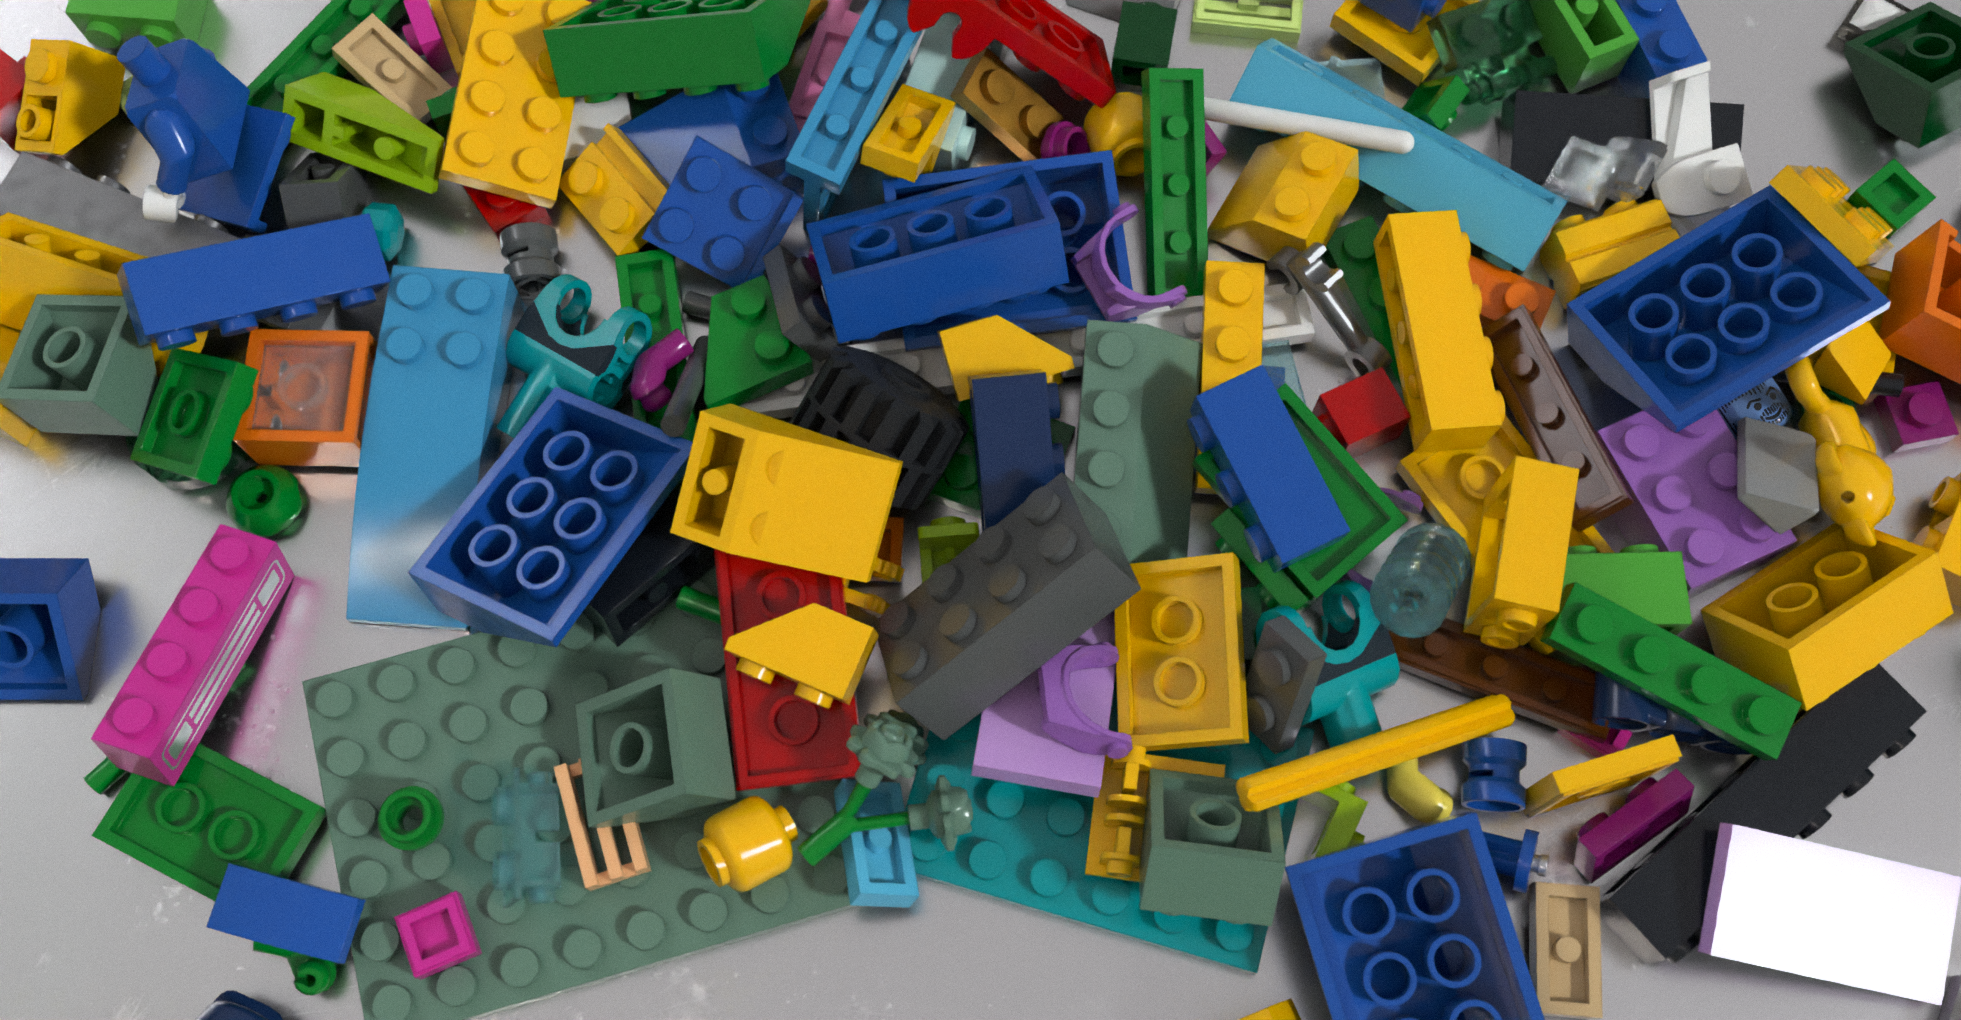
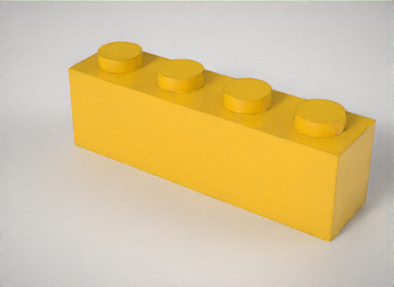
M1457 210L1388 214L1373 241L1404 403L1411 415L1408 424L1414 453L1484 448L1504 422L1505 402L1502 393L1494 388L1491 374L1493 347L1489 337L1483 336L1479 318L1482 308L1481 291L1476 283L1472 284L1468 266L1471 253L1469 237L1466 232H1461Z

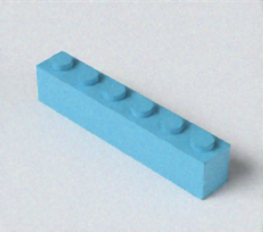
M1270 38L1257 45L1229 100L1408 131L1413 135L1415 143L1413 149L1406 154L1347 145L1358 149L1359 186L1363 187L1367 183L1385 194L1383 200L1394 209L1403 213H1411L1414 210L1416 212L1457 210L1461 232H1466L1470 242L1484 249L1482 255L1486 260L1506 270H1512L1513 267H1516L1523 272L1525 271L1568 202L1564 198L1274 38ZM1255 129L1261 132H1268L1266 130ZM1278 133L1283 137L1290 136L1288 134Z

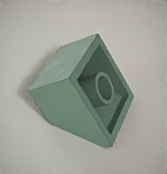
M37 294L0 380V404L41 432L138 436L159 381L151 343L139 346L124 297Z
M669 667L575 704L589 828L620 826L631 822L644 823L684 818L736 801L720 678Z
M1151 768L1148 776L1147 806L1145 808V823L1139 866L1140 909L1156 911L1170 916L1187 915L1225 920L1233 924L1249 923L1272 926L1286 865L1279 805L1258 812H1248L1242 808L1236 791V783L1239 779Z

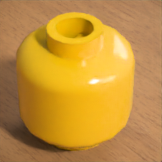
M1131 92L1116 93L1104 108L1094 104L1085 116L1083 124L1091 152L1112 150L1115 175L1129 177L1143 173L1142 96Z
M754 795L709 817L703 826L704 838L697 841V848L702 863L713 882L718 887L727 884L736 892L742 893L753 889L790 868L793 859L791 843L798 839V832L792 817L782 805L773 808L766 800Z

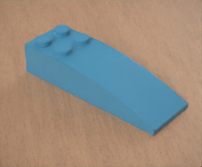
M393 265L372 370L363 427L350 548L346 619L349 622L469 631V625L438 611L412 579L408 571L498 459L502 431L497 429L496 426L506 412L513 366L507 361L506 346L511 333L522 318L524 302L509 274Z

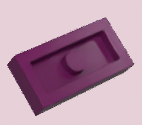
M1677 768L1659 781L1653 777L1645 779L1629 793L1625 800L1626 805L1610 816L1605 812H1601L1582 826L1577 833L1578 842L1574 866L1592 884L1688 813L1695 786Z

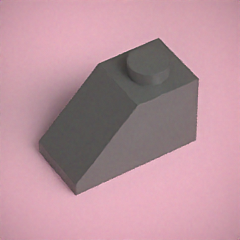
M318 152L310 153L279 184L288 229L361 215L362 210L366 208L367 170Z

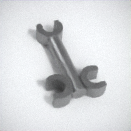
M1314 242L1306 250L1300 252L1292 247L1285 246L1267 262L1266 265L1270 270L1279 269L1290 280L1283 287L1286 293L1297 295L1304 288L1348 350L1345 353V360L1357 376H1362L1368 369L1370 372L1381 367L1385 369L1393 362L1391 355L1380 342L1365 335L1332 288L1343 277L1344 273L1341 269H1331L1322 262L1320 256L1327 250L1324 244Z

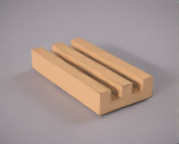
M581 758L578 759L577 763L571 765L564 763L553 767L585 888L592 891L652 871L639 823L631 822L622 824L632 858L631 863L624 865L621 864L612 827L596 828L607 866L606 871L599 873L574 781L583 777Z

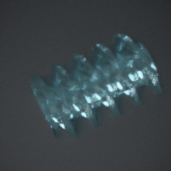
M1422 523L1413 526L1399 537L1370 587L1371 607L1375 617L1386 629L1399 636L1419 638L1430 635L1441 626L1471 566V552L1465 539L1453 528L1440 523Z

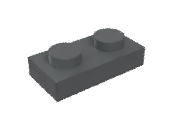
M779 244L764 255L763 260L782 335L821 363L828 357L833 347H837L831 326L833 322L830 311L824 301L821 290L822 282L818 268L807 257L802 256L798 258Z
M1285 615L1265 622L1246 678L1248 729L1274 754L1294 746L1327 657V653Z

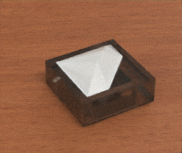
M1856 0L1834 35L1848 42L1912 10L1894 0Z

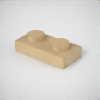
M373 13L331 48L333 57L364 86L374 89L425 125L432 119L426 101L441 96L445 91L453 88Z
M1548 882L1529 884L1530 976L1543 1016L1590 1020L1603 1018L1600 887Z

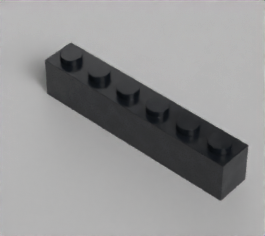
M1880 664L1866 671L1808 711L1800 709L1778 759L1764 761L1753 754L1748 757L1600 895V918L1644 965L1666 959L1672 964L1678 962L1688 955L1700 942V937L1695 931L1703 925L1720 822L1794 838L1797 834L1802 839L1811 836L1832 817V814L1826 807L1838 795L1847 799L1870 782L1874 777V773L1868 767L1878 757L1883 755L1886 759H1889L1912 742L1916 734L1910 727L1927 710Z

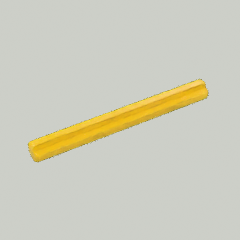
M1504 694L1489 695L1241 777L1236 783L1240 804L1245 811L1258 812L1510 727L1515 721V714L1511 709V700Z

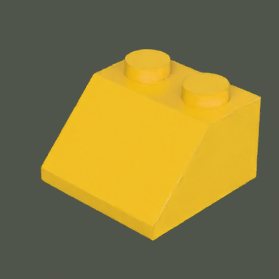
M1308 131L1258 145L1208 227V239L1265 261H1269L1285 246L1292 247L1299 252L1306 250L1314 242L1324 244L1326 247L1359 190L1358 149Z

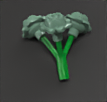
M890 709L888 712H880L878 716L867 714L863 719L865 726L853 725L850 729L851 737L846 743L848 749L857 755L861 763L855 773L857 784L844 807L801 843L797 849L814 867L853 832L910 825L911 831L930 829L937 839H941L947 851H954L958 839L957 836L972 831L970 823L974 818L972 801L968 798L967 790L962 787L951 786L945 775L938 776L934 787L936 790L930 792L926 803L908 805V811L855 817L870 791L878 787L883 776L891 779H896L899 775L905 778H912L916 772L914 765H924L927 759L924 752L929 747V743L923 738V727L918 725L916 719L907 712H897L894 709Z

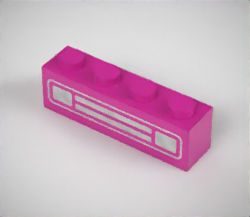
M223 524L219 525L91 737V740L117 768L172 787L175 786L295 576L277 542Z

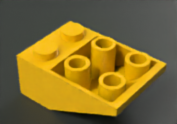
M731 403L700 411L670 533L729 554L867 583L871 581L903 461Z

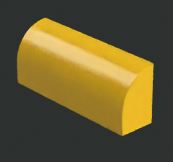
M13 213L3 214L0 216V324L22 331L37 294L123 296L117 278L121 264L149 257ZM208 331L195 333L197 342L178 349L201 353ZM155 342L151 343L157 376L161 377L171 350L159 351Z

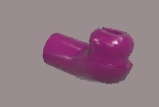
M676 328L640 354L635 361L629 389L633 399H639L642 407L647 412H656L670 402L672 393L663 383L666 373L694 352L691 344L679 329Z

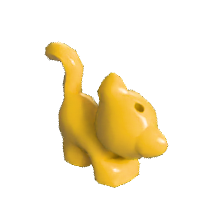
M1807 356L1786 368L1785 374L1796 399L1805 409L1798 423L1799 430L1811 434L1816 439L1815 463L1817 467L1820 505L1833 522L1843 527L1849 541L1863 547H1875L1877 540L1874 526L1890 515L1896 500L1893 494L1894 480L1892 469L1883 459L1876 455L1875 441L1861 424L1854 407L1839 401L1830 400L1822 391Z

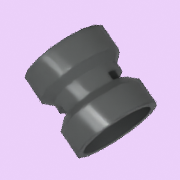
M525 222L509 226L501 232L499 237L500 251L508 264L502 274L510 275L522 299H536L549 282L561 275L559 265L554 262V257L559 250L556 230L546 224Z

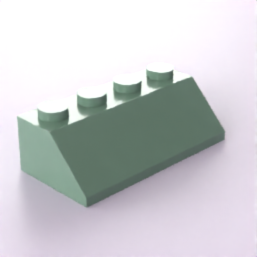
M1087 320L1073 483L1107 514L1130 564L1185 558L1188 554L1194 468L1192 462L1195 454V442L1189 431L1187 419L1192 417L1190 408L1195 396L1199 395L1202 343L1148 324Z

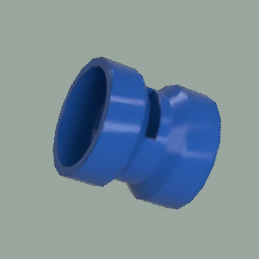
M1492 737L1474 738L1463 742L1462 761L1469 770L1468 780L1461 786L1462 806L1487 812H1518L1526 809V789L1520 783V771L1527 765V745L1516 740Z

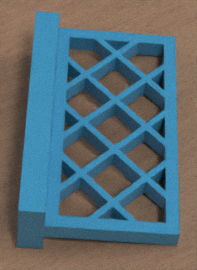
M909 0L868 1L785 161V172L804 180L803 229L806 231V224L828 218L862 151L864 142L872 132L923 31L913 33L908 26L907 6Z

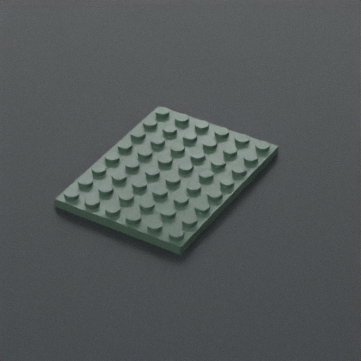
M716 566L704 574L690 588L719 598ZM677 598L619 647L581 613L557 647L478 632L302 681L341 893L366 900L351 943L364 1020H475L857 907L850 905L841 843L814 867L797 849L801 843L837 813L833 791L840 783V780L742 792L737 791L721 625L676 609ZM669 667L720 678L736 801L689 817L639 823L652 871L592 891L587 890L584 886L553 768L564 763L567 765L577 763L578 759L581 758L575 704ZM583 777L574 781L600 873L606 871L607 866L597 829L588 827ZM408 786L422 787L432 792L440 800L444 810V824L440 834L430 845L417 851H402L389 845L381 836L378 828V814L383 802L396 790ZM755 795L766 800L773 808L782 805L792 817L798 832V839L791 843L793 850L792 864L786 871L746 892H736L727 884L718 887L707 873L697 848V841L704 838V823L712 815L749 796ZM420 809L411 810L404 817L403 824L407 831L414 830L421 824L423 815ZM623 825L612 826L621 864L631 863L632 858ZM457 891L463 896L482 954L422 980L414 978L394 917Z

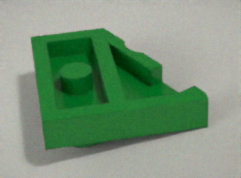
M765 275L711 296L704 386L706 409L730 403L740 406L814 374L812 360L808 353L782 335L770 284Z

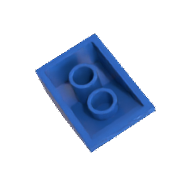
M778 73L769 78L770 84L754 91L738 92L734 84L718 85V88L710 93L687 96L683 91L618 127L669 185L697 135L794 190L804 188L803 179L785 172V161L800 133Z

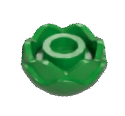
M270 464L258 465L244 470L232 481L228 489L226 509L229 518L239 530L259 536H273L292 525L302 509V497L298 488V479L284 468ZM262 495H267V499L264 502H258Z

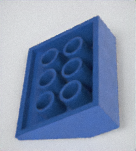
M1112 150L920 174L915 183L902 178L882 179L884 203L1032 165L1060 222L1070 281L1069 283L1051 287L1040 294H1024L994 302L991 306L984 309H967L937 317L928 324L904 326L902 330L905 351L940 348L938 330L991 315H998L1032 335L1086 328L1087 320L1106 321L1070 259L1114 216L1112 211L1120 205ZM1121 224L1108 236L1105 244V254L1108 266L1118 281L1133 291L1123 224ZM1137 316L1114 322H1136Z
M1769 185L1567 303L1568 343L1602 382L1677 433L1890 308L1891 301Z
M555 386L408 573L438 611L487 634L557 647L685 474L692 442L679 436L670 437L662 429Z
M1463 812L1285 867L1332 1020H1545L1476 812Z

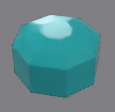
M372 202L362 210V214L370 213L385 261H391L402 249L405 236L404 219L395 204Z

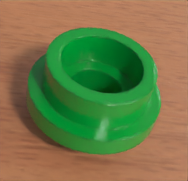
M417 786L404 787L390 794L383 802L378 814V828L381 836L389 845L402 851H417L427 847L438 837L444 824V810L440 800L432 792ZM420 809L423 815L421 824L416 829L407 831L403 824L404 817L409 811Z

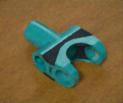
M571 274L560 275L554 278L528 307L507 342V361L511 366L527 374L528 377L496 428L515 438L555 386L612 409L631 382L636 359L649 347L652 338V325L647 314L630 306L622 307L614 312L608 320L604 319L596 329L584 334V326L589 317L587 312L592 300L590 286L587 282ZM574 289L572 300L561 310L560 303L568 291ZM634 322L633 333L629 340L623 344L625 332Z
M1352 580L1336 583L1323 594L1322 608L1324 615L1321 616L1323 624L1321 642L1316 638L1311 627L1307 628L1300 614L1295 609L1285 605H1279L1262 613L1256 626V641L1258 645L1265 622L1285 615L1327 653L1301 726L1320 718L1330 748L1382 731L1371 695L1395 685L1400 672L1398 657L1388 628L1374 599L1361 584ZM1342 594L1351 601L1355 609V620L1345 611L1342 604Z

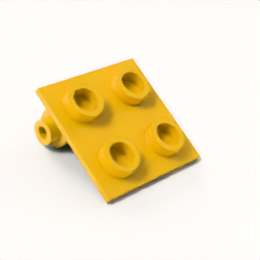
M1133 744L1132 750L1123 758L1113 759L1105 755L1100 793L1098 798L1094 797L1085 875L1139 882L1142 836L1145 823L1144 816L1147 806V785L1151 768L1224 778L1226 765L1146 754L1145 747Z

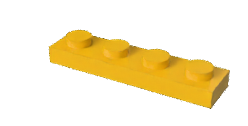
M1206 260L1203 281L1202 354L1199 394L1262 365L1264 263ZM1197 447V456H1198V455L1201 454L1202 452H1201V451L1199 450V448ZM1196 470L1195 493L1217 494Z

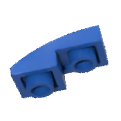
M229 863L206 927L288 951L345 964L366 900Z

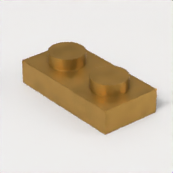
M988 48L971 57L950 95L953 100L1022 161L1042 159L1040 148L1047 129L1054 122L1064 120L1060 113Z

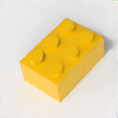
M1834 523L1700 610L1715 657L1802 703L1800 708L1808 711L1954 614L1938 552L1876 529V546L1872 548L1863 547L1849 541L1843 527Z

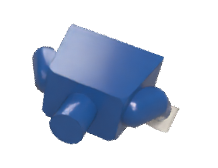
M139 35L129 39L120 47L117 59L133 75L125 104L127 117L153 147L160 160L156 179L157 186L148 185L144 193L143 215L147 220L175 223L178 218V209L184 205L186 200L185 191L187 190L188 183L233 169L250 90L216 61L215 54L211 50L199 46L193 40L183 38L155 47L146 36Z

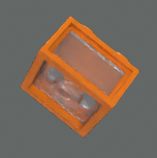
M255 329L250 331L245 365L259 371L253 385L252 402L242 414L233 441L258 465L359 467L363 427L378 345L377 341L369 331Z

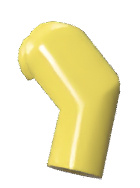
M1418 758L1387 768V791L1389 797L1414 819L1429 823L1450 816L1453 810V799L1450 793L1437 786L1418 771Z

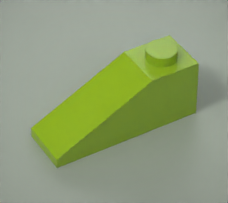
M321 72L285 85L283 113L295 117L290 131L291 137L289 142L427 193L433 194L437 192L438 175L445 140L443 136L374 89L327 72Z

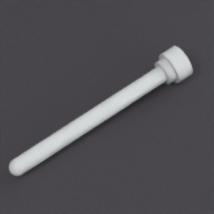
M1204 97L1205 120L1288 135L1308 131L1342 144L1397 154L1410 152L1415 143L1413 135L1408 131Z

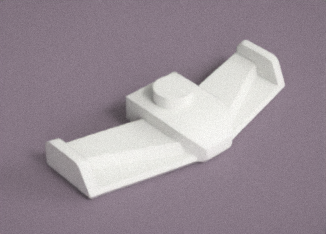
M1710 61L1674 71L1649 81L1654 180L1651 186L1655 199L1662 201L1672 221L1671 227L1676 229L1679 237L1730 209L1729 205L1742 202L1753 195L1738 143L1712 150L1708 72L1711 71Z

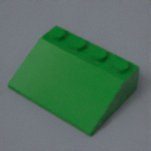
M596 0L544 29L543 33L560 97L583 96L585 103H599L617 97V93L633 92L634 99L643 100L661 96L667 93V89L683 88L685 95L695 96L710 93L716 90L718 85L734 84L738 92H748L768 86L770 84L769 78L788 65L811 0Z

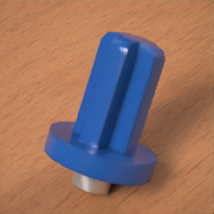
M1526 829L1523 841L1483 831L1496 873L1515 877L1514 891L1527 892L1531 872L1545 877L1549 855H1536L1539 832Z

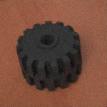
M849 346L833 347L789 422L790 424L903 461L891 506L908 510L918 509L919 506L924 505L970 428L967 420L963 417L964 415L951 400L928 381L886 357Z

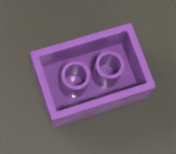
M1717 409L1677 433L1644 410L1596 432L1634 501L1633 504L1611 516L1629 546L1654 544L1658 546L1659 552L1682 551L1689 598L1768 563L1797 541L1791 529L1782 534L1774 532L1737 499V441Z

